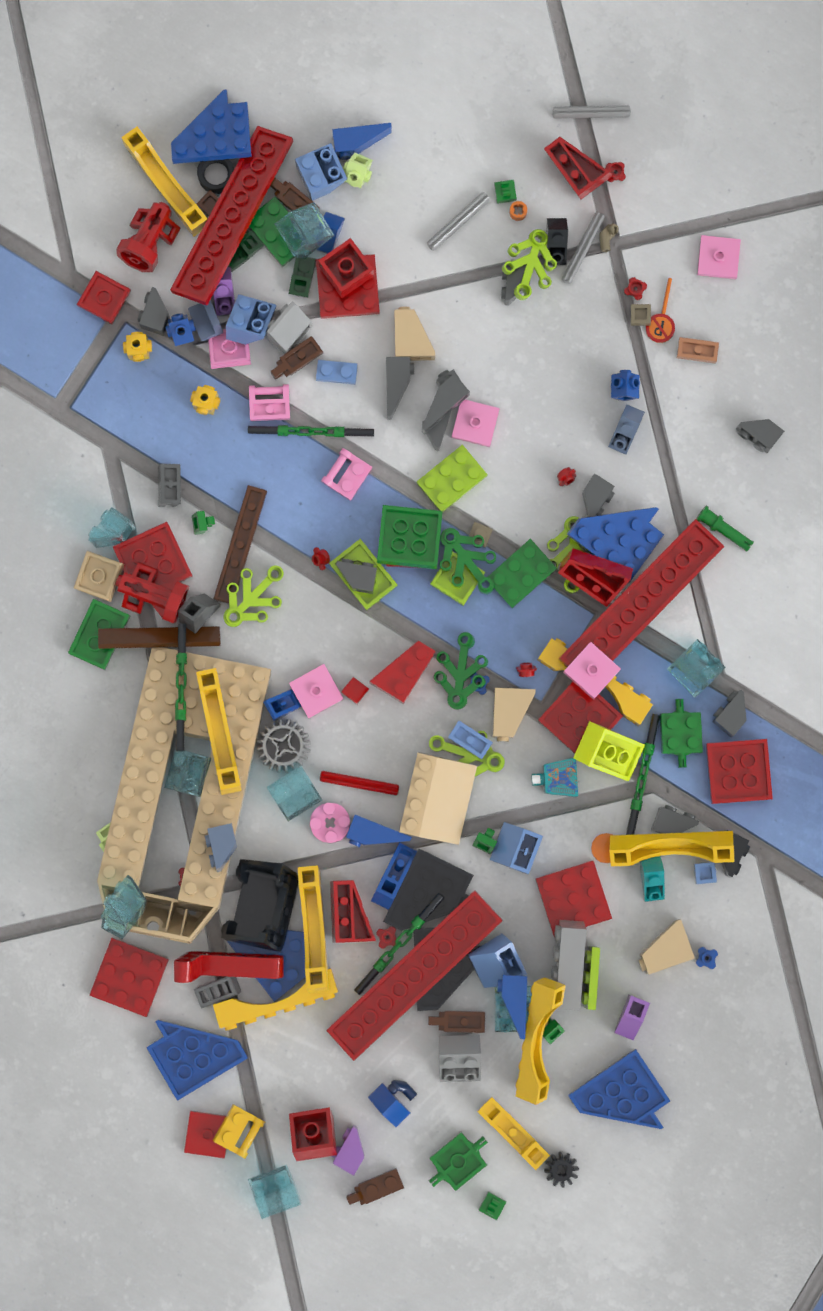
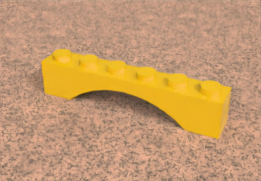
M136 126L121 137L124 146L192 236L195 237L202 231L207 217L176 181L138 126Z
M551 638L537 661L553 671L565 670L567 667L559 660V657L567 650L565 647L566 643L558 638L555 640ZM614 676L605 688L613 696L623 717L639 726L653 706L650 703L651 699L642 693L640 695L633 692L634 688L625 682L623 684L616 681L617 677Z
M213 668L198 671L196 675L221 795L242 791L217 670Z
M733 831L610 835L611 867L632 866L648 858L671 854L696 856L713 863L734 862Z
M318 865L297 867L304 929L306 989L309 993L329 991L320 869Z
M328 969L329 991L309 993L305 983L294 994L278 1002L253 1004L232 998L213 1004L219 1028L225 1027V1031L237 1028V1023L243 1021L245 1025L256 1022V1017L264 1015L266 1019L276 1016V1011L282 1009L284 1013L295 1010V1005L301 1003L305 1007L315 1004V999L323 997V1000L334 998V993H337L338 989L332 969Z
M546 977L535 981L531 987L532 996L528 1006L529 1015L526 1023L525 1040L522 1044L523 1052L519 1063L520 1071L515 1085V1097L535 1105L547 1099L550 1083L542 1059L541 1047L544 1028L549 1017L563 1004L566 986Z

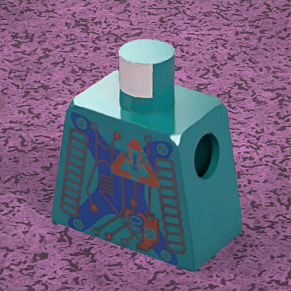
M570 758L544 764L543 773L532 774V786L544 785V794L578 797L576 760Z

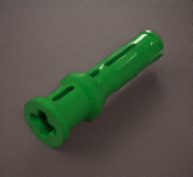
M706 505L696 519L708 525L710 530H717L747 552L754 541L723 521V516L716 515Z

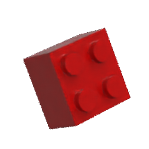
M351 238L318 260L319 268L341 298L374 276L373 267Z
M330 1107L289 1114L292 1152L296 1161L337 1155L334 1119Z

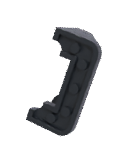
M240 859L239 865L236 868V876L243 884L234 921L228 920L222 926L221 938L226 941L262 949L281 951L285 943L298 888V875L283 863Z

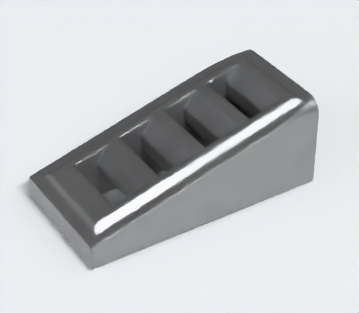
M225 976L198 987L194 991L200 1007L204 1008L241 993V988L236 977ZM219 984H221L223 987V990L225 992L224 995H222ZM211 987L214 988L217 998L214 997ZM205 989L210 999L209 1001L206 1000L205 995L203 993V990Z

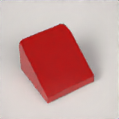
M353 677L341 693L358 705L369 688Z

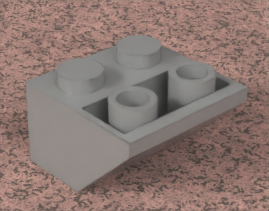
M293 301L289 305H284L279 312L281 315L277 320L273 319L268 324L267 336L269 342L284 354L292 350L312 327V321Z
M480 1035L439 1036L440 1082L481 1081Z

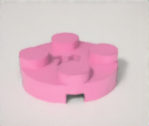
M328 802L318 806L313 811L310 827L313 835L318 840L334 843L342 840L347 835L350 828V818L347 811L341 805ZM333 817L335 819V827L332 828L330 826L329 828H326L325 825L327 823L325 822V819H331Z

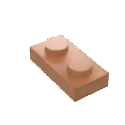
M680 337L676 358L716 364L719 342Z

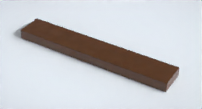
M250 485L247 486L213 598L216 601L229 604V594L226 591L227 585L236 583L239 586L240 572L244 569L267 490ZM230 585V592L236 591V587L234 585Z
M220 626L201 627L196 633L186 628V647L220 646L221 644ZM178 627L98 629L99 649L178 647Z

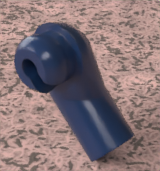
M393 1080L388 1085V1090L392 1094L400 1091L410 1101L417 1095L413 1088L405 1081Z

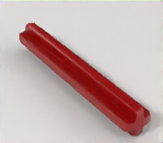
M321 771L320 774L321 782L390 795H397L399 791V785L327 771Z

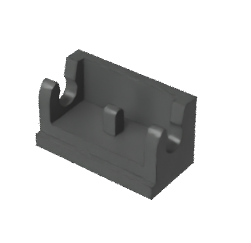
M160 464L158 467V507H165L166 505L176 507L178 504H181L180 464Z

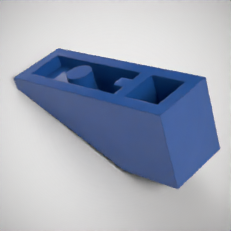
M391 123L332 129L334 149L337 157L341 160H347L354 153L359 154L392 133Z
M357 815L354 816L346 838L350 839L349 843L360 847L361 844L374 845L407 842L412 838Z
M399 842L371 902L388 910L390 909L417 853L416 850Z
M502 975V979H498L497 992H501V998L519 1038L525 1039L527 976Z

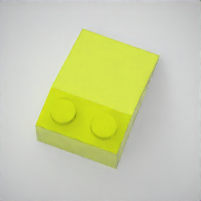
M589 721L573 758L589 767L629 781L645 744Z

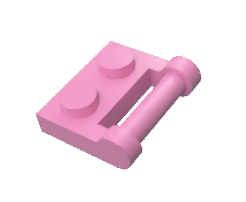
M283 384V386L278 387L249 386L250 421L290 420L289 384ZM283 394V399L256 400V395Z
M342 448L339 452L340 456L327 476L322 478L321 482L351 501L372 470V466ZM348 459L351 461V464L338 484L334 483L333 479Z

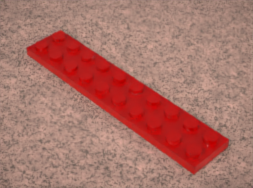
M260 126L256 127L250 139L252 157L239 159L170 289L173 294L206 306L208 305L294 142L292 137Z
M695 519L559 657V660L568 667L585 647L592 642L609 659L614 661L725 546Z
M476 890L473 891L326 1031L349 1057L355 1061L503 921L502 918Z

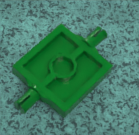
M675 699V712L660 714L661 753L678 756V768L687 767L686 755L703 753L701 712L690 713L684 711V699Z
M460 1132L430 1157L438 1173L428 1181L435 1187L444 1180L455 1191L487 1166L479 1150L488 1141L482 1136L473 1144Z

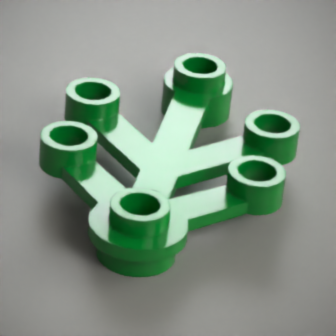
M454 528L445 529L440 536L441 543L445 546L443 559L440 561L441 570L445 572L451 570L452 562L450 560L452 550L454 549L458 557L455 575L452 577L453 586L461 587L464 584L463 571L464 565H466L478 581L479 591L482 594H490L494 590V582L491 578L485 577L473 560L493 564L496 561L495 552L487 551L483 553L464 550L460 544H469L476 548H481L484 546V538L481 535L474 537L462 536ZM450 534L454 536V539L451 541L447 540V536ZM481 539L482 543L477 545L475 544V540ZM492 554L494 559L487 560V555ZM444 562H448L450 566L448 568H443L442 564ZM460 578L462 581L461 583L456 584L454 583V579ZM483 582H488L490 584L489 587L484 588L482 586Z
M468 632L461 633L457 639L460 646L457 668L451 662L448 653L441 651L436 656L437 661L443 664L456 680L454 689L447 681V675L444 672L437 671L434 674V680L441 684L448 693L447 701L449 706L456 710L464 708L467 704V697L486 683L483 676L475 675L472 683L463 689L464 682L479 669L485 668L488 665V659L483 655H478L475 658V663L466 669L468 650L475 644L474 636ZM464 637H468V641L466 643L462 642V639ZM445 654L446 659L441 661L440 657ZM484 658L485 662L479 665V660ZM443 674V679L438 681V676ZM481 678V684L477 685L476 680ZM459 696V702L455 703L454 698Z

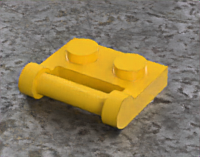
M232 1104L213 1141L246 1159L249 1154L247 1151L260 1127L263 1128L265 1121ZM250 1120L253 1122V1125L241 1147L238 1148L235 1145Z

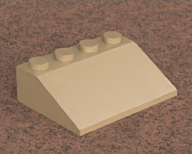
M418 752L399 832L459 845L477 766Z

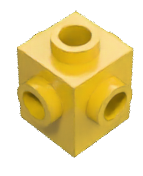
M132 332L131 335H126V342H123L124 354H127L129 359L134 362L150 359L149 352H152V341L148 340L147 335L143 334V332Z
M204 385L203 387L198 386L196 391L193 390L190 402H192V406L197 413L213 415L215 409L219 407L221 398H219L214 387ZM202 396L208 397L206 401L201 400Z

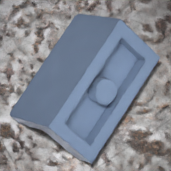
M209 301L207 306L199 303L188 308L201 341L223 334L221 324L211 301Z

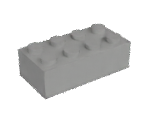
M559 920V926L555 925L554 936L558 943L557 946L553 947V958L556 966H552L551 978L556 982L566 985L563 1004L557 1008L560 1010L580 1011L587 931L583 921Z

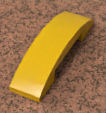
M493 1097L477 1111L535 1170L550 1156Z

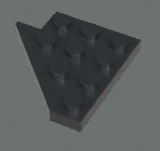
M418 849L383 922L401 931L412 926L411 921L417 915H420L438 893L443 895L444 899L425 922L450 914L469 896L465 892L474 875L426 851Z
M434 928L415 929L413 931L414 947ZM476 946L472 951L476 950L481 946ZM468 954L417 1002V1011L438 1010L474 970Z

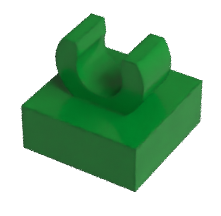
M514 180L494 182L497 204L517 200Z
M196 511L192 515L195 535L203 534L207 531V527L215 525L214 516L205 517L204 511Z
M487 828L485 834L479 832L472 846L491 854L497 843L496 840L492 839L495 831Z
M549 1017V1024L544 1028L543 1037L549 1044H552L565 1030L555 1019L552 1020Z
M488 1191L478 1210L497 1220L506 1201Z

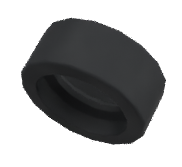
M229 159L201 161L197 167L200 185L207 192L211 190L214 194H221L234 171V167ZM214 163L224 165L228 171L226 180L218 185L209 183L205 178L206 168Z

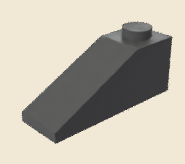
M386 357L387 420L392 419L410 382V375H414V363H410V357Z
M455 374L451 377L447 375L440 381V386L422 427L424 435L469 397L470 391Z

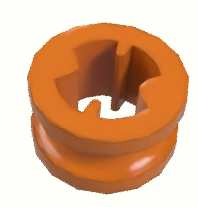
M522 201L512 203L509 211L510 217L515 221L523 220L527 215L526 204ZM515 207H517V209L518 207L522 208L521 215L520 213H518V215L514 214Z

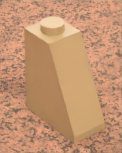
M399 307L398 310H394L395 357H410V361L435 360V350L415 310L410 309V307Z
M494 689L492 738H497V741L509 742V738L514 737L535 695L536 689Z
M681 919L675 920L640 954L641 959L638 962L642 972L646 971V974L649 975L695 959Z

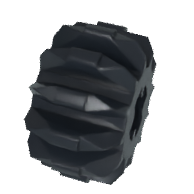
M561 1151L558 1152L557 1159L554 1154H551L553 1162L545 1161V1164L551 1167L544 1169L545 1173H551L546 1179L550 1181L554 1178L553 1186H556L560 1181L561 1187L564 1188V1181L566 1180L569 1185H572L570 1177L578 1178L572 1172L579 1170L578 1166H572L577 1160L575 1158L569 1160V1153H566L563 1158ZM559 1165H562V1167L564 1165L567 1166L564 1169V1174H561V1172L559 1174L556 1173Z

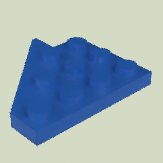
M227 89L223 90L171 142L173 164L252 157L248 103L228 104Z
M657 507L578 518L567 533L570 538L592 555L633 568L631 580L664 536L663 533L649 523L659 510Z
M287 930L285 943L281 951H272L227 941L236 953L284 956L283 978H256L274 1002L306 977L304 932Z
M162 1020L155 1022L164 1037L146 1047L177 1101L249 1058L237 1039Z
M636 1049L568 1094L579 1113L657 1129L664 1127L654 1112L670 1102V1099Z

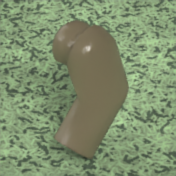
M608 224L599 233L601 252L611 250L610 240L619 231L616 224Z

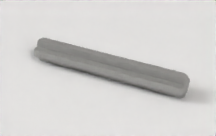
M629 105L565 106L553 108V118L629 117L631 113Z
M482 192L427 242L430 249L436 250L485 206L490 199L488 195Z
M599 212L594 214L562 277V281L565 283H572L605 218L603 214Z

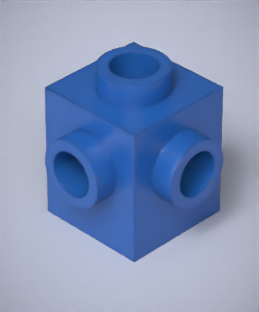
M183 313L172 315V319H168L169 325L166 326L168 337H173L175 346L193 342L192 331H196L193 319L189 320L188 316L183 315Z
M620 370V373L612 374L611 398L621 401L639 399L640 375L631 373V370Z

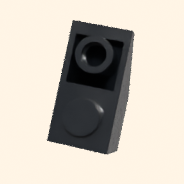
M547 218L546 234L548 240L546 246L552 258L556 260L557 265H566L568 242L567 218Z
M733 833L734 862L721 863L727 877H733V875L739 873L742 865L739 862L742 856L745 857L750 848L748 845L749 840Z

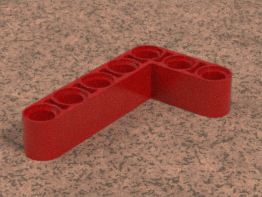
M190 951L174 960V982L189 983L201 975L279 979L284 977V956Z

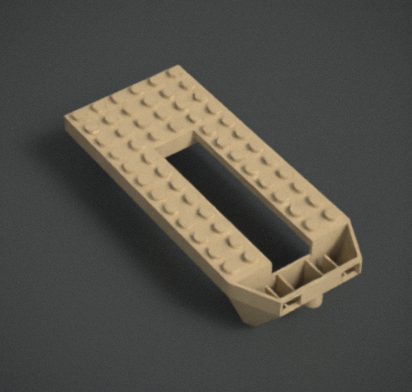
M156 647L151 649L97 883L109 928L191 944L220 908L231 857L221 872H217L216 867H211L209 855H213L211 847L207 848L205 835H209L208 828L232 823L234 836H236L262 718L263 702L266 699L271 677V669L186 652L187 664L184 665V672L187 675V685L184 689V700L186 701L184 736L210 741L196 672L216 668L242 791L221 795L211 749L178 899L138 891L174 734H176L175 702L178 699L176 673L179 671V665L176 664V654L178 650ZM184 675L179 676V685H183ZM178 703V709H183V703ZM130 899H134L137 901L136 903H132ZM189 911L196 912V915L189 914ZM151 922H156L159 925L158 931L147 930V927Z

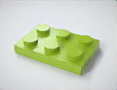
M462 444L416 483L437 509L444 512L485 479L488 474Z
M361 539L329 563L366 611L398 586L384 567L377 563L376 557ZM342 559H349L354 561L353 564L361 565L362 562L374 564L373 567L377 568L373 594L353 591L337 569V561L342 562Z
M589 946V949L585 950L584 962L587 963V971H583V983L586 984V991H582L581 1003L588 1010H596L600 948Z

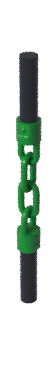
M278 425V427L248 426V434L374 437V429L339 426L312 428L309 426L288 427V425ZM300 429H309V433H300ZM328 430H334L333 434H329Z
M178 624V653L176 654V664L179 665V671L176 673L178 699L175 702L176 751H184V723L186 721L184 689L187 685V675L184 672V665L187 664L186 624ZM184 675V683L179 685V676ZM178 703H183V709H178Z
M652 714L647 740L644 743L642 764L637 779L634 799H632L630 806L631 814L626 835H634L639 811L642 808V797L647 781L646 777L655 749L654 742L660 715ZM646 766L645 774H642L643 768ZM640 780H643L642 789L639 788Z
M438 893L420 915H417L411 921L412 926L398 936L394 947L390 951H386L376 961L371 971L354 989L356 993L360 995L374 978L383 972L393 960V954L399 947H404L410 941L413 931L415 929L419 930L429 915L443 901V895ZM406 933L409 937L402 944L399 940ZM386 955L390 957L387 962L383 960Z

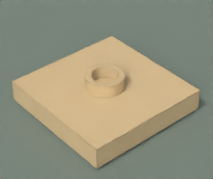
M87 551L74 589L111 602L116 589L117 578L121 575L124 564Z

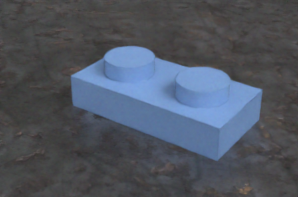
M318 360L316 381L356 385L358 365L357 363Z
M461 721L457 722L448 736L450 740L481 760L493 743Z

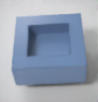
M715 863L694 864L696 884L717 882Z

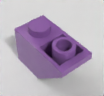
M231 267L226 269L213 294L217 316L231 314L235 304Z
M628 994L614 1033L634 1040L644 1021L650 1003Z
M355 1125L351 1129H346L342 1136V1139L345 1141L341 1147H336L337 1155L331 1156L334 1158V1165L353 1176L365 1156L359 1132Z

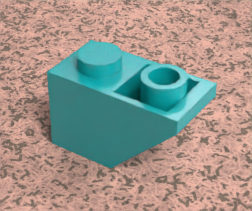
M661 856L640 861L644 901L664 900L665 879Z

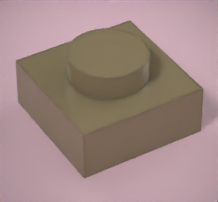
M631 304V326H651V304Z
M474 522L469 537L481 535L484 538V546L482 548H486L493 529ZM481 539L475 540V544L477 545L482 543Z

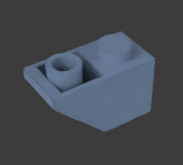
M626 404L608 447L627 454L645 412Z
M232 823L208 828L209 835H205L207 848L211 847L213 855H209L211 867H216L217 872L222 871L237 848Z

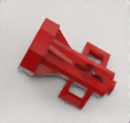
M154 202L150 209L138 208L129 225L133 229H139L137 234L128 239H121L116 249L117 256L125 264L141 272L154 271L158 264L156 244L158 239L161 238L168 245H172L181 229L170 219L172 215L170 207L164 202ZM146 216L144 221L140 222L142 217ZM166 225L171 228L168 235L163 232Z
M138 562L133 574L124 572L123 575L118 576L115 586L118 587L117 591L124 593L122 608L141 614L144 602L152 604L163 620L176 623L179 617L178 610L186 601L189 585L178 581L160 585L152 583L157 569ZM139 572L149 574L148 580L137 577ZM132 596L140 599L139 604L129 602V597Z

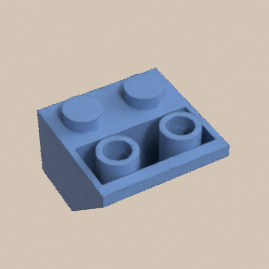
M331 143L295 159L297 170L312 201L331 193L347 180Z
M238 294L226 324V339L245 345L264 339L276 305Z
M504 822L490 860L529 874L543 836Z
M502 933L468 954L484 988L497 987L498 979H502V975H527L512 941Z

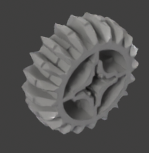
M279 719L278 726H276L274 721H271L273 728L270 729L265 725L264 728L268 732L266 734L264 732L259 733L264 739H257V743L262 744V747H257L256 750L263 751L258 757L259 759L267 758L263 764L267 765L270 762V770L277 766V773L281 772V767H284L285 773H289V766L292 767L293 771H296L294 764L298 763L302 767L303 763L300 759H308L303 753H310L311 751L309 748H305V745H310L311 741H304L309 735L308 733L301 735L304 727L302 726L297 730L298 722L296 721L293 723V726H290V719L286 720V725H283V720ZM289 730L281 739L271 736L276 731ZM294 733L299 737L300 751L291 746ZM287 740V746H289V748L293 751H290L289 749H283V751L280 752L279 748L281 747L278 746V743L274 741L284 743ZM268 741L274 744L277 749L273 759L267 751ZM286 753L296 756L289 762H279L280 758Z

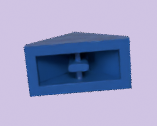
M326 212L319 223L313 249L326 254L334 250L345 218Z
M292 689L263 702L274 722L302 707Z
M383 1083L368 1096L379 1112L395 1127L411 1113Z

